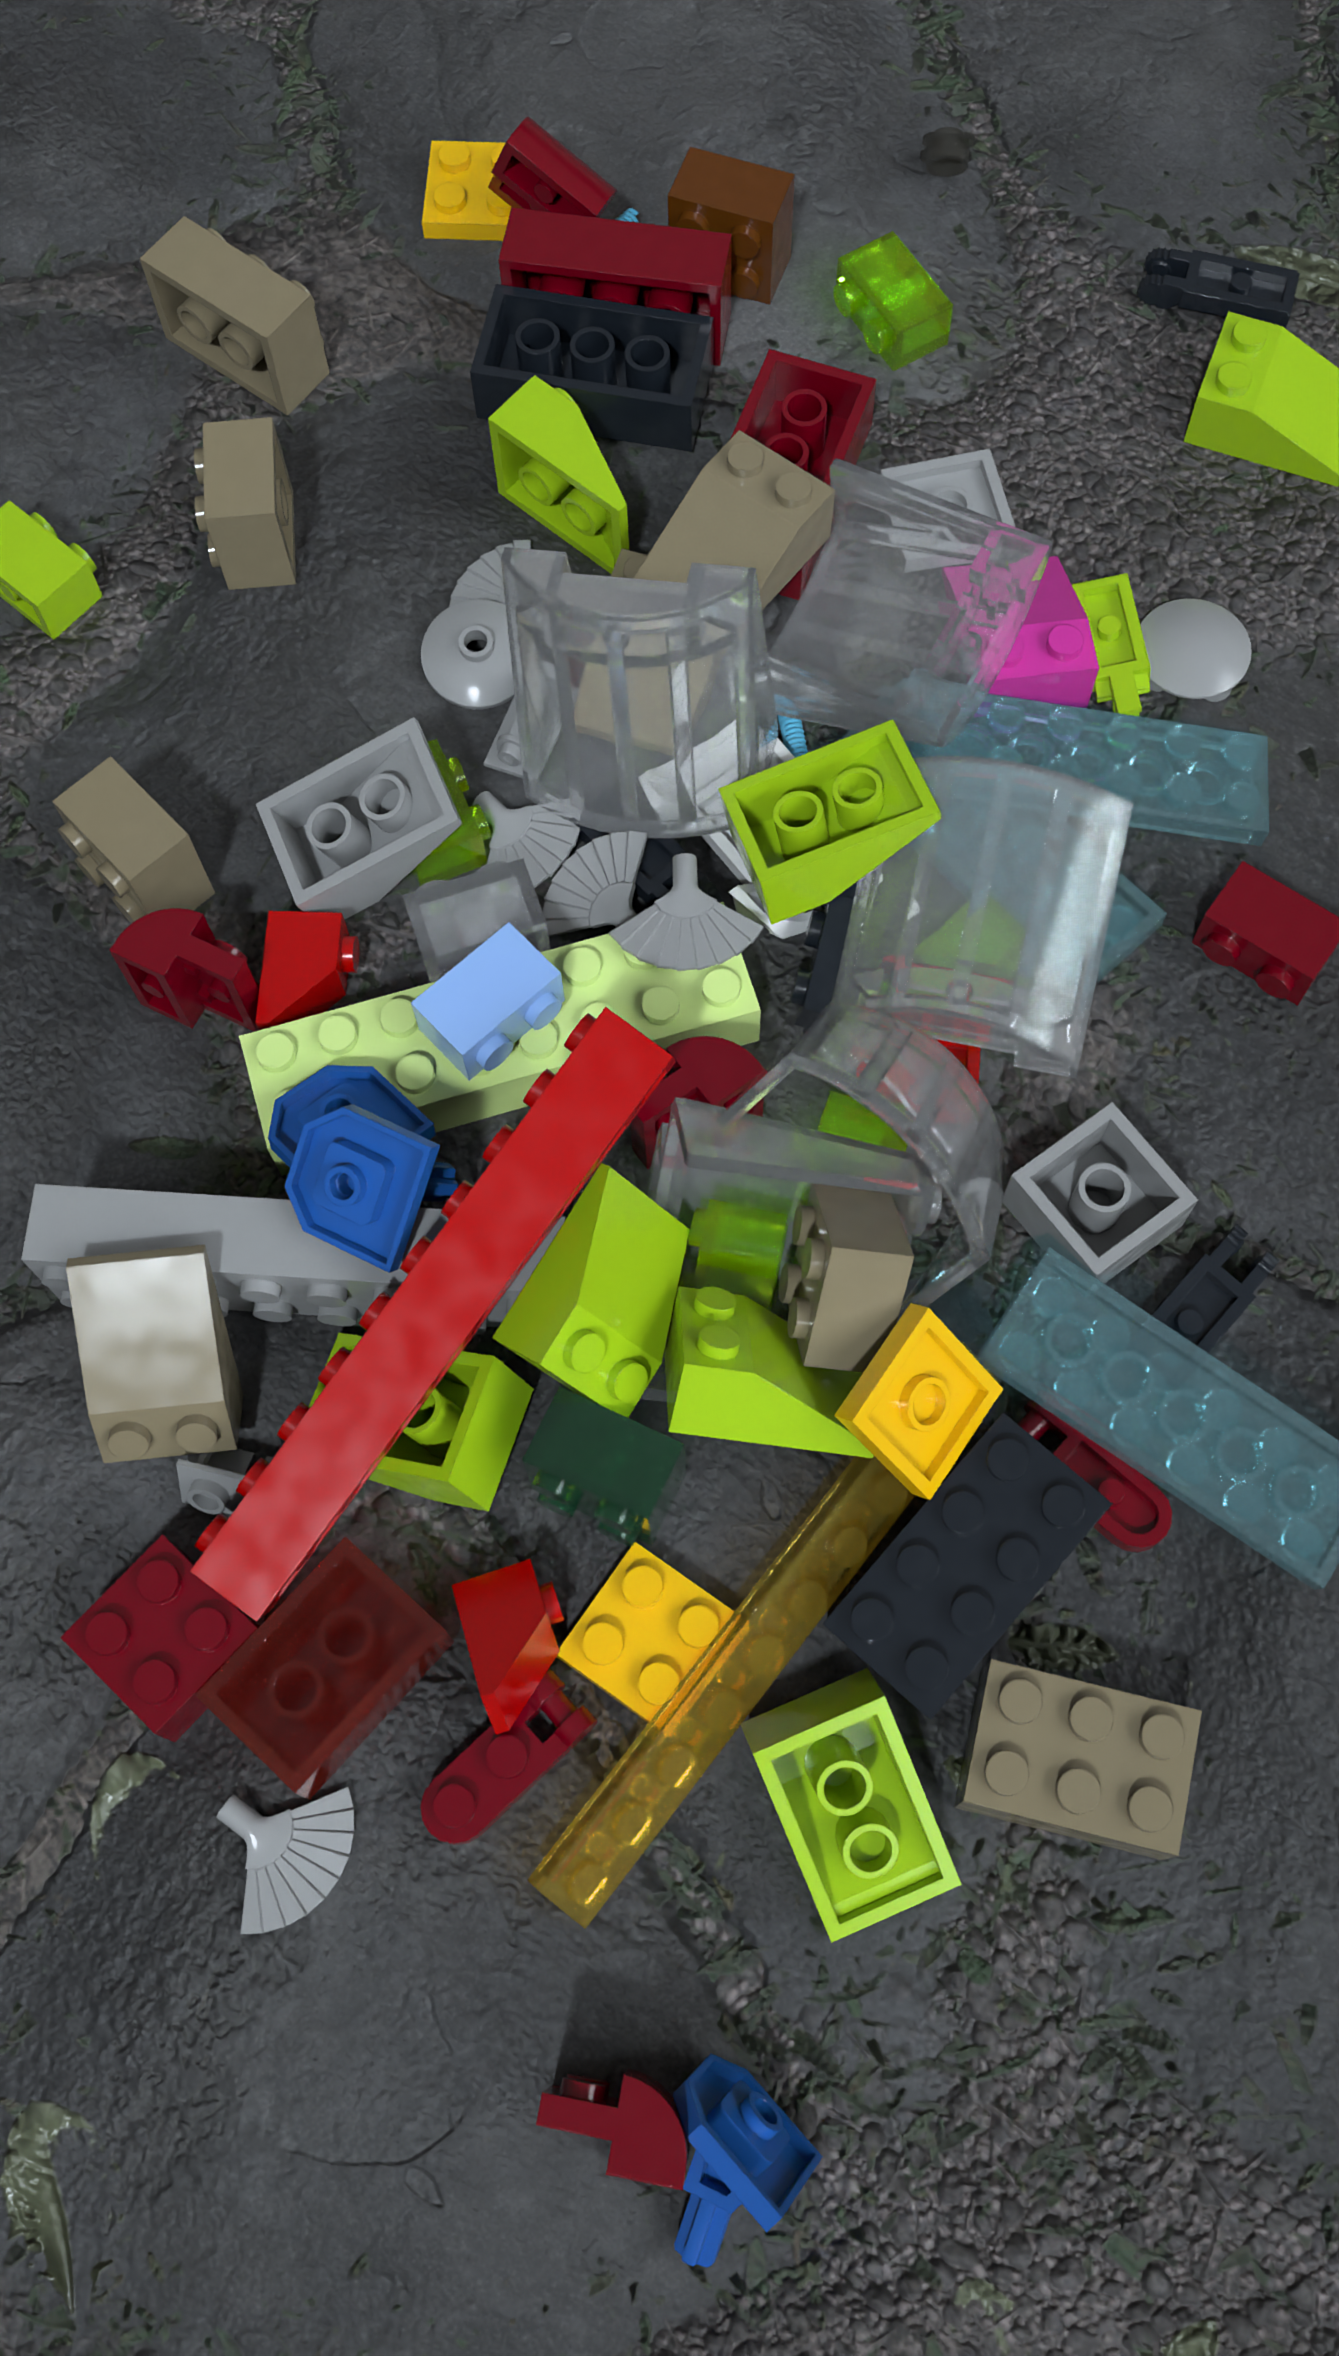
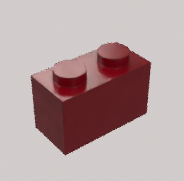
M1242 861L1204 915L1192 943L1200 947L1213 962L1235 968L1255 980L1257 985L1267 994L1276 998H1285L1298 1006L1339 945V917Z

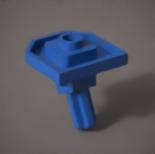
M327 1065L275 1100L268 1140L271 1150L285 1164L291 1167L304 1124L352 1104L428 1140L436 1136L434 1123L373 1066Z
M352 1104L304 1124L284 1187L304 1232L391 1273L400 1267L421 1202L444 1201L447 1196L453 1194L459 1184L455 1180L456 1169L451 1164L435 1162L440 1148L439 1144Z
M712 2053L694 2069L673 2093L686 2139L696 2149L683 2185V2189L691 2193L674 2243L675 2250L682 2256V2261L692 2267L695 2265L710 2267L716 2262L731 2214L741 2204L767 2233L783 2218L823 2158L747 2069Z

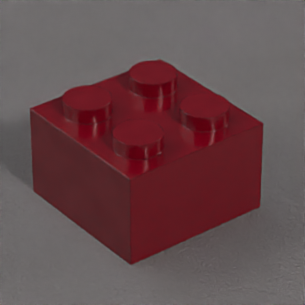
M162 1534L60 1638L154 1734L175 1743L265 1650L273 1639L252 1618L191 1573L190 1570L195 1565V1562Z

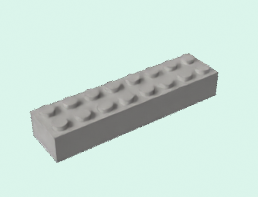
M35 1184L21 1258L41 1280V1283L47 1286L60 1299L61 1304L72 1308L66 1272L68 1258L205 1245L223 1317L228 1315V1310L251 1311L254 1317L271 1322H288L292 1320V1314L317 1316L318 1321L334 1326L355 1325L357 1318H362L369 1306L383 1291L392 1297L408 1276L400 1267L398 1270L388 1273L304 1232L291 1201L288 1199ZM419 1208L401 1264L423 1236L428 1237L432 1241L436 1238L449 1220L441 1214L442 1209ZM562 1216L476 1334L484 1333L486 1327L500 1326L565 1222L566 1217Z

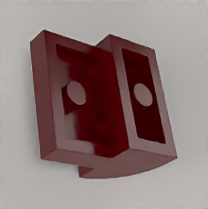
M529 116L519 124L506 141L491 171L494 175L488 185L490 190L513 208L599 218L617 192L616 188Z
M182 908L163 909L149 913L131 923L110 948L111 955L141 1005L192 1029L206 1009L253 1032L259 1031L255 1021L260 986L254 980L246 963L248 961L247 957L231 944L222 940H216L204 914Z
M712 1036L687 1038L673 1043L666 1048V1051L674 1057L676 1062L667 1073V1077L661 1081L630 1123L633 1152L647 1169L697 1135L709 1150L714 1153L763 1119L766 1070L749 1051L732 1041Z
M628 2069L623 2076L620 2098L608 2096L610 2082L581 2075L567 2074V2077L562 2078L561 2086L552 2085L542 2092L536 2126L612 2141L606 2175L683 2191L688 2157V2140L684 2133L675 2100L655 2079L639 2071Z

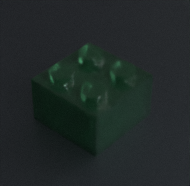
M560 1386L522 1459L532 1489L539 1492L536 1499L538 1503L568 1518H572L576 1510L600 1521L596 1528L600 1533L630 1547H633L636 1539L652 1546L686 1476L685 1444Z

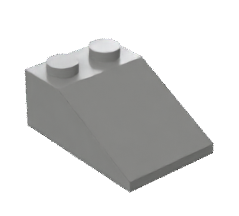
M414 717L256 803L296 906L304 912L342 913L344 920L379 902L462 824L421 726Z

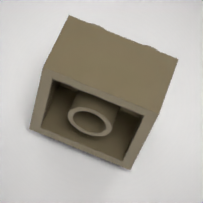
M273 418L203 423V448L194 449V463L198 482L200 485L204 484V495L195 496V514L199 531L209 532L207 543L212 567H221L229 590L295 585L293 489Z
M111 756L52 801L65 823L57 830L68 846L78 855L75 858V862L96 887L99 888L105 883L115 894L112 897L113 902L131 923L149 913L163 909L182 908L194 911L215 894L186 831Z
M812 1181L807 1206L798 1205L794 1215L792 1240L793 1244L797 1245L793 1264L785 1263L783 1265L779 1282L780 1302L788 1303L789 1307L788 1335L790 1338L797 1339L803 1366L864 1372L897 1324L914 1254L889 1190Z

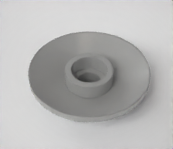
M487 599L462 601L442 611L428 627L421 646V663L430 686L440 697L449 703L472 710L494 708L513 699L527 668L531 669L532 664L536 662L535 641L526 621L507 605ZM473 640H484L487 642L485 648L478 652H472L466 648L467 644Z

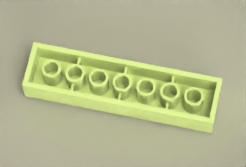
M609 933L540 952L561 972L565 1001L562 1002L559 1013L542 1029L534 1030L531 1028L514 1043L510 1055L498 1067L490 1071L483 1069L470 1081L418 1028L411 1002L435 982L241 1035L239 1038L267 1149L281 1175H287L290 1167L271 1150L268 1140L274 1102L277 1098L327 1065L373 1066L434 1123L435 1132L527 1107L528 1105L523 1102L524 1097L538 1077L546 1069L556 1074L572 1053L564 1047V1044L576 1025L587 1013L597 1019L605 1007L665 1051L673 1043L697 1036L719 1037L740 1046L759 1041L761 1009L742 954L740 953L738 956H734L720 965H714L699 971L697 969L677 971L674 969L657 968L655 965L639 961L636 957L624 951Z

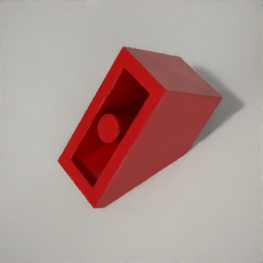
M268 911L255 1021L258 1030L324 1013L346 995L348 973H357L359 941L357 936H350L342 913Z
M531 1559L452 1585L480 1697L496 1735L511 1729L560 1652L552 1625L564 1621L562 1610L553 1582L550 1581L539 1585Z

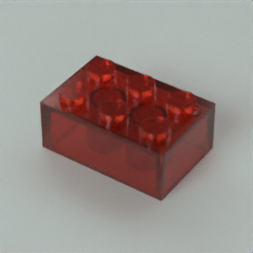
M344 1537L195 1696L295 1794L310 1800L454 1643V1640L438 1622L348 1538Z

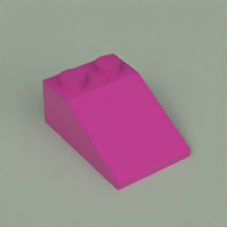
M1058 556L945 569L944 578L973 721L1088 707L1099 671V665L1088 617Z

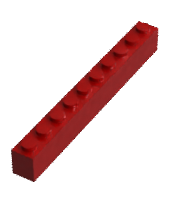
M607 1007L603 1009L597 1019L587 1013L576 1025L564 1044V1047L572 1053L559 1071L554 1074L549 1069H546L534 1082L523 1100L531 1109L515 1130L506 1124L495 1135L482 1155V1158L490 1163L474 1186L464 1180L453 1192L441 1211V1214L449 1220L436 1238L432 1241L428 1237L423 1236L411 1249L400 1266V1269L408 1274V1276L392 1297L383 1291L369 1306L359 1322V1325L367 1330L352 1352L342 1347L331 1358L318 1377V1380L326 1387L313 1405L308 1407L301 1402L293 1410L277 1433V1436L284 1440L285 1443L270 1463L260 1458L250 1468L236 1488V1491L244 1497L229 1518L222 1513L218 1514L197 1540L195 1547L203 1552V1554L190 1572L256 1622L274 1608L676 1061L671 1054Z

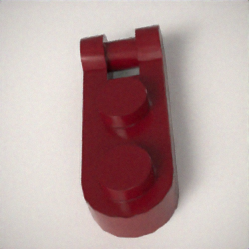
M1037 1391L1024 1405L1026 1414L1017 1424L1037 1441L1046 1431L1055 1434L1063 1443L1053 1454L1113 1503L1094 1525V1528L1112 1544L1124 1551L1138 1553L1150 1550L1165 1538L1172 1524V1509L1167 1497L1157 1486L1046 1393Z
M552 1669L546 1672L509 1731L496 1735L491 1725L433 1779L424 1791L420 1805L422 1821L428 1832L438 1840L448 1844L461 1845L470 1843L480 1837L598 1723L596 1717L585 1705L577 1708L562 1690L566 1684ZM541 1711L557 1727L556 1731L544 1743L527 1726Z

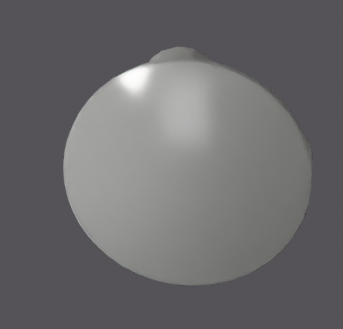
M1187 598L1169 601L1153 609L1140 624L1151 667L1149 682L1150 690L1165 691L1182 698L1206 699L1211 702H1219L1230 695L1232 688L1241 681L1250 665L1252 649L1245 627L1235 615L1215 603Z

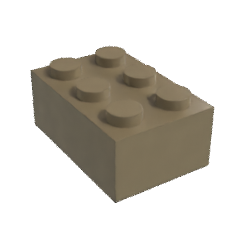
M183 216L139 258L166 339L287 416L330 373L324 351V340L320 334L314 309L315 302L306 287L296 280L289 281L269 269L256 255H247L230 245L214 229H205Z
M990 1659L980 1673L954 1808L1159 1860L1177 1857L1180 1851L1202 1711Z

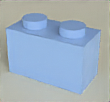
M508 922L413 1000L411 1005L419 1030L470 1081L483 1069L490 1071L503 1063L512 1052L514 1043L531 1028L539 1030L548 1025L559 1013L565 997L561 972Z

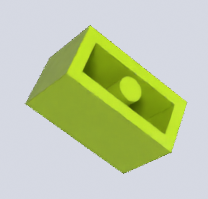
M9 500L0 507V597L54 640L103 597L93 575L97 568L91 557L78 544L72 542L67 546L58 539L54 529L41 515L36 512L28 515Z

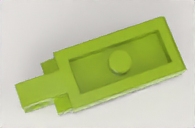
M1124 573L1072 584L1088 617L1098 660L1099 671L1092 691L1095 692L1097 703L1111 701L1117 732L1141 727L1140 712H1142L1139 695L1150 693L1151 667L1128 574Z

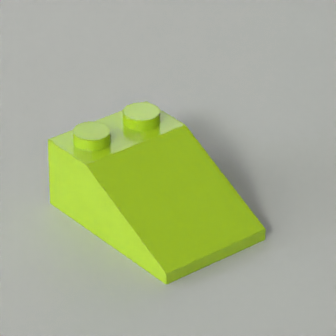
M1228 311L1199 390L1183 442L1339 487V368L1283 326Z
M534 375L488 418L498 493L612 574L621 549L629 550L627 503L578 405L566 391L561 388H553Z
M893 719L718 788L730 833L771 925L832 901L941 819V812Z
M601 1163L492 1338L577 1395L626 1422L662 1364L690 1229L610 1166Z
M679 1286L664 1351L669 1432L865 1458L874 1457L834 1416L861 1377L862 1372L803 1366L797 1339L790 1338L788 1335V1322L745 1295L732 1294L719 1287L695 1289Z
M338 1333L327 1363L342 1347L352 1352L363 1336ZM462 1351L368 1480L433 1501L489 1512L534 1389L496 1356ZM320 1381L318 1382V1385L309 1404V1407L313 1405L315 1400L326 1387Z
M868 1668L740 1723L831 1943L962 1885L886 1697Z

